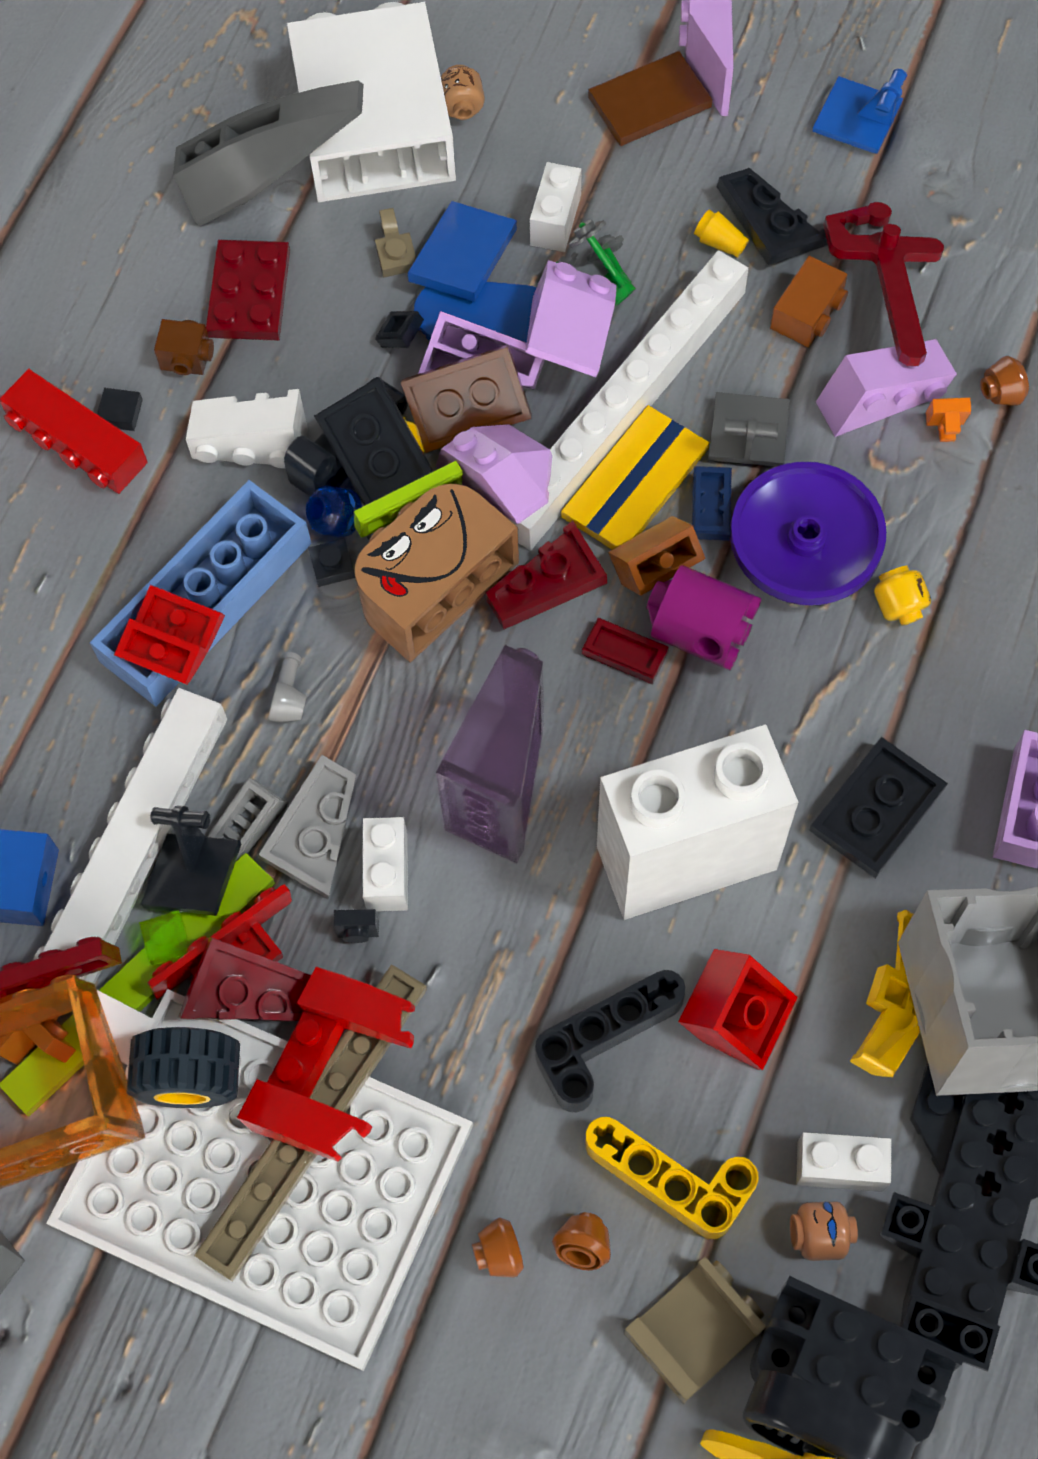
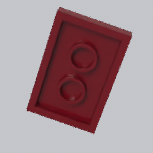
M218 239L206 323L209 338L280 341L290 258L289 242Z

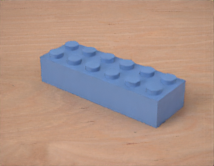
M248 480L91 640L90 645L99 662L156 707L177 686L179 681L114 655L129 618L136 619L149 586L153 585L225 615L209 649L210 651L312 544L306 521Z

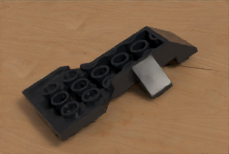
M927 1060L910 1121L917 1134L921 1135L932 1155L931 1160L940 1175L931 1205L896 1192L892 1193L880 1236L916 1257L903 1300L900 1327L965 1356L963 1363L987 1372L1000 1329L998 1321L1006 1291L1010 1290L1038 1296V1244L1026 1239L1020 1241L1030 1202L1038 1198V1091L936 1096ZM1005 1096L1011 1098L1012 1104L1017 1106V1109H1014L1010 1114L1004 1112L1005 1105L999 1102L998 1098L1001 1100ZM995 1136L1000 1138L1001 1144L1006 1147V1150L1003 1149L996 1155L993 1153V1145L988 1143L987 1139L992 1140ZM983 1177L989 1179L990 1185L994 1187L995 1192L991 1191L987 1196L982 1195V1187L975 1184V1180L980 1181Z

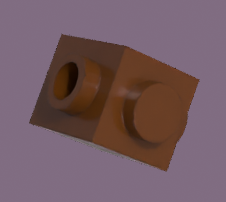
M162 319L154 352L161 370L173 371L179 375H203L206 362L212 361L214 342L212 339H209L205 324L193 320L175 321Z

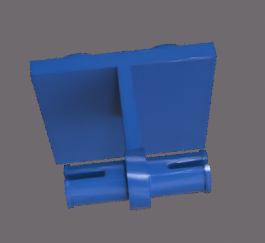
M899 68L894 69L889 82L884 83L880 90L838 76L813 126L812 132L878 154L903 102L901 87L907 78V73Z

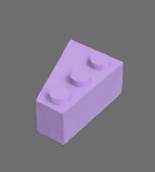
M936 339L924 341L927 355L925 361L919 366H906L898 361L895 347L846 355L816 400V404L834 436L850 432L932 401V399L941 398L947 392V387L957 374Z

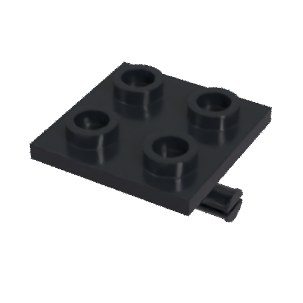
M177 805L173 809L154 807L150 814L151 822L154 825H171L175 834L167 833L141 905L147 909L217 916L242 845L241 842L235 839L205 837L199 828L207 829L209 827L210 814L208 811H191L188 807Z

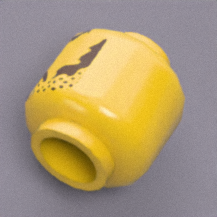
M905 565L879 576L880 582L875 586L874 594L884 619L888 621L899 620L901 626L924 618L921 611L930 605L931 597L920 571L909 570L908 565Z

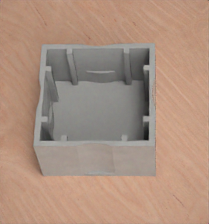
M1038 887L1020 891H996L986 888L927 890L898 944L936 1096L1038 1091Z

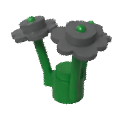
M592 219L585 223L581 222L579 227L573 232L576 238L568 245L572 248L587 239L592 247L590 250L591 254L587 256V260L589 262L596 261L597 259L601 260L608 271L604 277L611 283L616 284L614 306L616 307L636 290L613 252L621 248L624 238L622 235L617 237L605 235L597 240L594 235L601 230L606 222L603 220L594 224ZM574 252L568 258L562 256L556 263L564 262L573 266L578 254Z

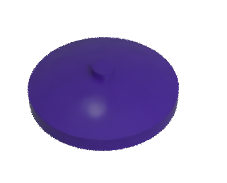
M793 462L774 467L762 473L745 488L734 508L730 539L732 551L740 569L759 589L785 602L799 605H822L836 602L852 595L870 580L881 561L885 549L887 531L884 514L876 497L855 476L838 467L824 463Z

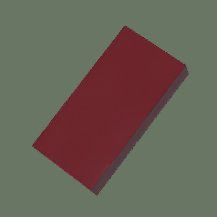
M599 617L582 648V655L652 685L669 652L668 646Z

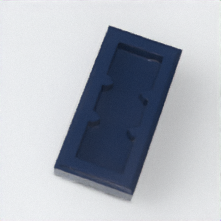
M694 466L692 525L697 538L700 540L730 541L732 468Z

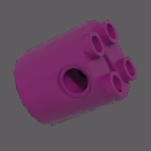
M681 565L673 579L665 582L658 580L651 592L646 606L652 623L651 637L731 671L740 651L735 646L736 644L745 645L753 626L746 621L748 618L754 619L762 598Z

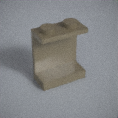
M706 1257L702 1258L696 1268L642 1317H637L624 1330V1335L683 1404L766 1327L761 1321L765 1315L756 1302L748 1295L741 1298L730 1285L734 1282V1279L727 1269L717 1260L711 1264Z

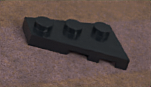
M751 168L719 177L717 189L768 265L828 246L825 230L822 228L818 231L807 222L808 216L799 208L794 211L780 199L781 193Z

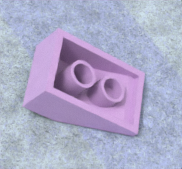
M682 0L681 22H686V25L679 26V46H685L687 63L711 96L712 103L720 115L728 116L733 77L732 0Z
M548 260L533 295L525 353L596 377L599 372L615 306L616 284L611 283L601 275L591 276L580 272L568 263H556Z

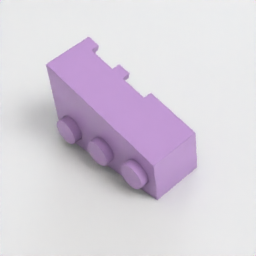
M440 311L418 374L509 345L523 388L535 389L545 359L525 353L527 343Z

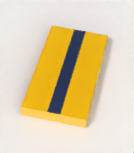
M648 405L562 509L561 518L569 523L573 520L577 528L608 548L615 549L644 531L694 466L708 451L710 442Z

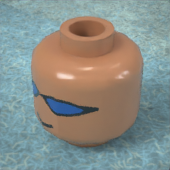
M840 1202L803 1203L799 1207L797 1214H792L790 1218L792 1247L794 1250H800L802 1256L810 1261L844 1259L849 1252L850 1244L857 1243L858 1228L854 1216H848L846 1209Z

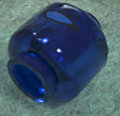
M326 485L318 488L308 499L305 508L306 517L311 528L316 533L346 537L356 531L354 511L361 508L362 503L359 496L353 490Z

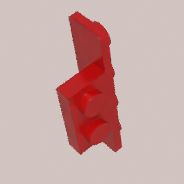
M283 884L277 889L271 887L265 890L255 899V905L244 913L239 911L230 915L221 924V929L210 937L278 962L283 958V954L261 924L292 902L289 888ZM207 936L195 940L187 948V954L176 962L167 961L152 973V979L148 981V986L156 999L162 997L167 989L172 990L188 977H194L209 939Z

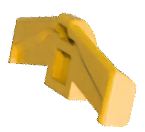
M908 910L897 913L899 927L895 968L888 964L877 968L866 1005L881 1014L856 1054L850 1059L851 1063L874 1076L893 1077L920 1033L898 944L914 915Z

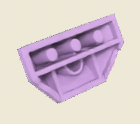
M511 425L471 427L469 430L456 435L453 441L441 448L436 462L437 469L457 461L463 471L462 485L475 490L499 512L516 524H519L548 503L552 453L550 449Z

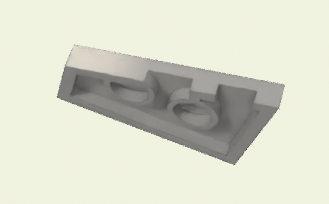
M321 755L260 851L258 859L329 899L356 774Z

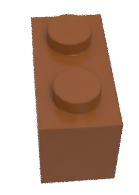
M809 255L775 305L770 329L809 347L816 335L822 337L831 321L829 316L834 309L839 311L848 296V291L845 290L848 274Z
M674 516L669 517L608 552L621 584L640 596L652 590L658 580L665 582L673 578L681 565L690 568L706 559L693 525Z

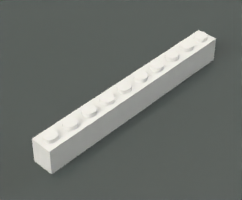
M718 250L551 447L552 466L548 486V503L519 524L510 520L518 527V543L529 551L535 547L560 517L562 509L648 405H653L745 294L748 267Z

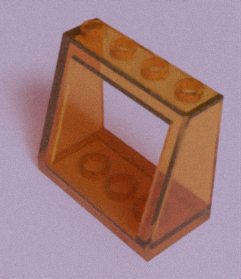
M76 975L56 977L50 981L51 986L40 990L25 989L18 991L12 995V1000L1 1003L0 1038L73 1011L95 1115L0 1148V1189L145 1139L142 1120L135 1100L127 1094L128 1079L95 984L79 979Z

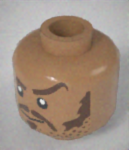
M465 65L449 67L440 76L448 116L460 120L469 119L484 106L485 96L482 80L477 71Z

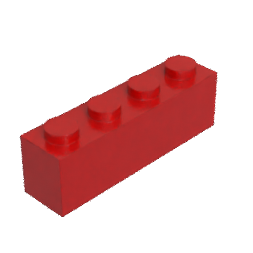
M29 368L0 398V403L6 413L4 419L12 428L19 432L24 429L30 433L33 440L41 448L47 451L50 448L55 450L69 467L75 470L78 467L81 468L102 489L109 487L120 494L148 463L141 443Z

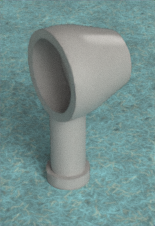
M286 652L282 656L281 662L283 664L268 720L287 722L302 719L307 696L293 687L297 668L302 660L296 653Z

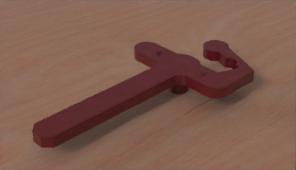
M873 202L868 206L826 216L823 225L829 252L832 256L838 259L869 260L875 263L898 361L906 366H919L925 361L927 351L905 262H937L941 259L944 251L943 243L932 237L900 236V227L895 224H888L892 214L891 208L882 202ZM853 223L858 226L869 223L873 226L884 227L882 232H876L872 235H854L848 232L845 224Z

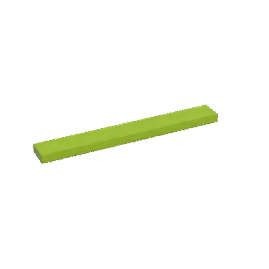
M247 853L243 854L235 862L217 916L182 912L98 991L140 1012L155 998L148 986V981L152 979V973L159 966L167 961L176 962L187 954V948L195 940L203 936L209 938L221 929V924L230 915L239 911L244 913L248 910L262 892L275 884L274 879ZM78 1010L61 1025L68 1031V1035L64 1039L76 1049L66 1063L43 1052L38 1047L0 1082V1088L28 1117L86 1064L97 1050L87 1044Z

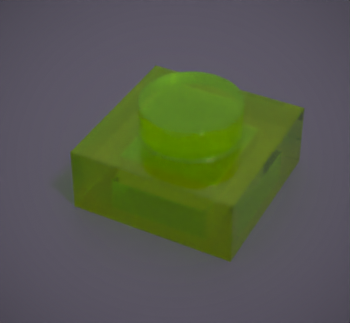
M179 910L139 922L147 957L151 965L187 954L186 950L190 944L182 914Z

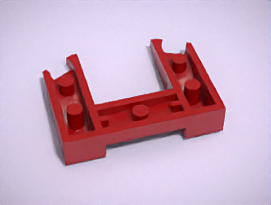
M315 967L297 1001V1004L304 1010L268 1081L256 1080L237 1119L254 1133L338 1162L342 1157L333 1146L352 1129L365 1138L373 1127L367 1121L313 1100L310 1096L344 1029L411 1049L414 1044V1035L410 1031H401L402 1011L408 1013L415 1012V1006L410 1001L372 985Z

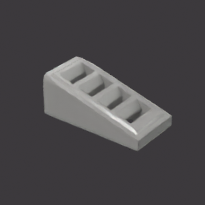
M248 777L207 837L222 838L225 834L231 839L239 840L242 845L236 859L237 861L243 854L250 851L288 803L260 782ZM256 797L266 803L263 809L252 803ZM246 809L256 816L253 823L242 816ZM235 822L247 830L244 836L231 828Z

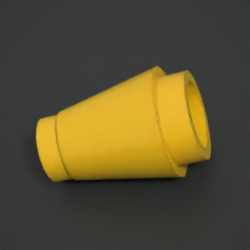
M710 209L703 215L694 231V235L700 238V243L734 255L737 258L749 242V239L719 211L714 213Z

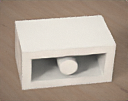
M550 162L546 163L530 217V246L565 252L581 197V168Z
M404 817L363 818V899L366 909H376V911L408 910L407 829Z
M803 1132L797 1142L796 1186L883 1192L891 1183L890 1138Z

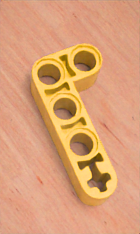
M597 1118L589 1124L586 1131L585 1148L588 1155L595 1162L706 1239L721 1238L729 1231L752 1196L758 1183L756 1166L744 1157L728 1159L721 1166L711 1183L707 1184L613 1118ZM607 1132L613 1135L612 1144L620 1151L623 1150L625 1143L629 1145L625 1149L620 1163L616 1161L617 1149L609 1144H605L603 1148L597 1147L598 1137L596 1134L603 1137ZM635 1156H644L651 1161L653 1169L646 1175H637L630 1170L628 1163ZM733 1170L743 1172L747 1176L749 1186L743 1190L732 1189L727 1184L726 1174ZM671 1181H680L687 1187L688 1197L681 1201H674L666 1195L665 1186ZM708 1206H715L723 1212L725 1222L721 1226L711 1227L703 1221L701 1211Z

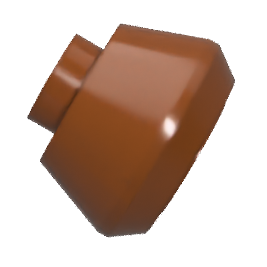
M1004 356L985 371L984 378L980 382L984 397L998 405L1018 406L1022 404L1029 391L1028 377L1023 365L1019 360L1010 356Z
M583 1212L579 1215L571 1216L553 1236L552 1244L557 1256L571 1267L592 1271L604 1266L610 1260L609 1231L603 1224L602 1219L595 1214Z
M499 1217L477 1233L479 1242L471 1244L479 1270L487 1268L490 1276L515 1278L518 1277L524 1268L521 1251L511 1222Z

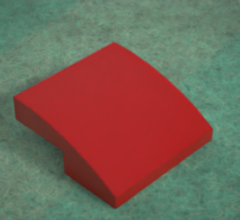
M150 585L136 619L129 618L114 655L188 685L208 653L225 615Z

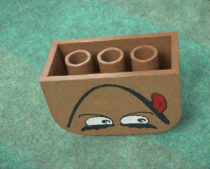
M440 485L427 491L414 503L406 504L391 524L386 528H379L371 536L369 543L362 549L356 560L355 576L363 614L367 623L411 663L481 599L486 592L519 564L518 527L479 493L463 485Z

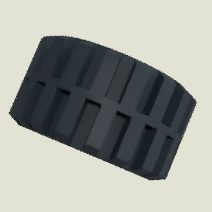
M191 1027L157 1028L137 1034L132 1037L130 1042L127 1094L143 1103L172 1108H206L228 1103L236 1099L238 1094L240 1043L237 1039L218 1031Z

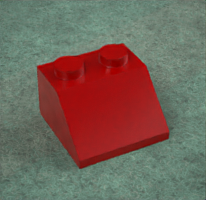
M714 949L678 1022L703 1043L758 1070H763L798 997L751 955Z

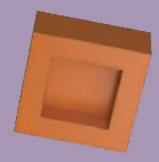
M970 397L932 399L926 410V425L938 426L940 442H955L956 434H960L961 425H964L971 413Z

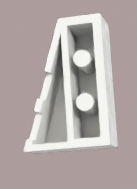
M299 389L288 390L287 397L270 399L268 393H258L255 400L237 402L235 396L193 401L186 435V442L192 459H198L206 463L229 461L244 466L255 463L285 468L284 456L290 444L301 435L307 437L308 427Z

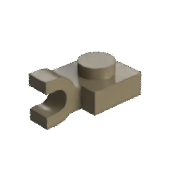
M393 208L379 210L384 238L376 239L375 245L383 278L408 273L416 260L410 232L399 235Z

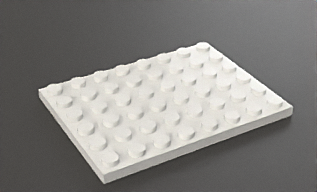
M167 989L152 1018L155 1022L150 1030L166 1027L202 1028L218 1031L237 1039L240 1043L237 1098L223 1105L206 1108H172L143 1103L127 1094L128 1065L46 1224L364 1371L472 1130L473 1122L369 1077L345 1113L367 1121L373 1127L371 1132L363 1138L356 1130L352 1129L333 1147L342 1157L338 1162L320 1155L315 1157L232 1282L194 1255L273 1140L272 1138L252 1132L237 1119V1116L256 1080L268 1081L288 1041L237 1019H180L178 1015L185 996Z

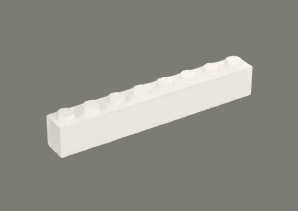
M181 688L177 689L173 699H168L165 702L161 711V723L156 732L150 733L143 747V758L138 767H133L129 772L125 782V793L120 802H115L111 807L107 817V828L102 837L96 838L89 851V863L84 872L79 873L75 877L70 889L71 898L65 909L59 910L51 926L53 933L46 946L39 948L33 960L39 959L38 955L44 951L54 949L66 950L75 947L77 941L87 937H101L102 940L115 945L158 859L165 837L173 829L171 825H154L150 819L151 811L154 807L173 809L177 805H185L227 721L222 704ZM101 971L76 978V980L94 987ZM74 979L49 987L74 998L71 989Z

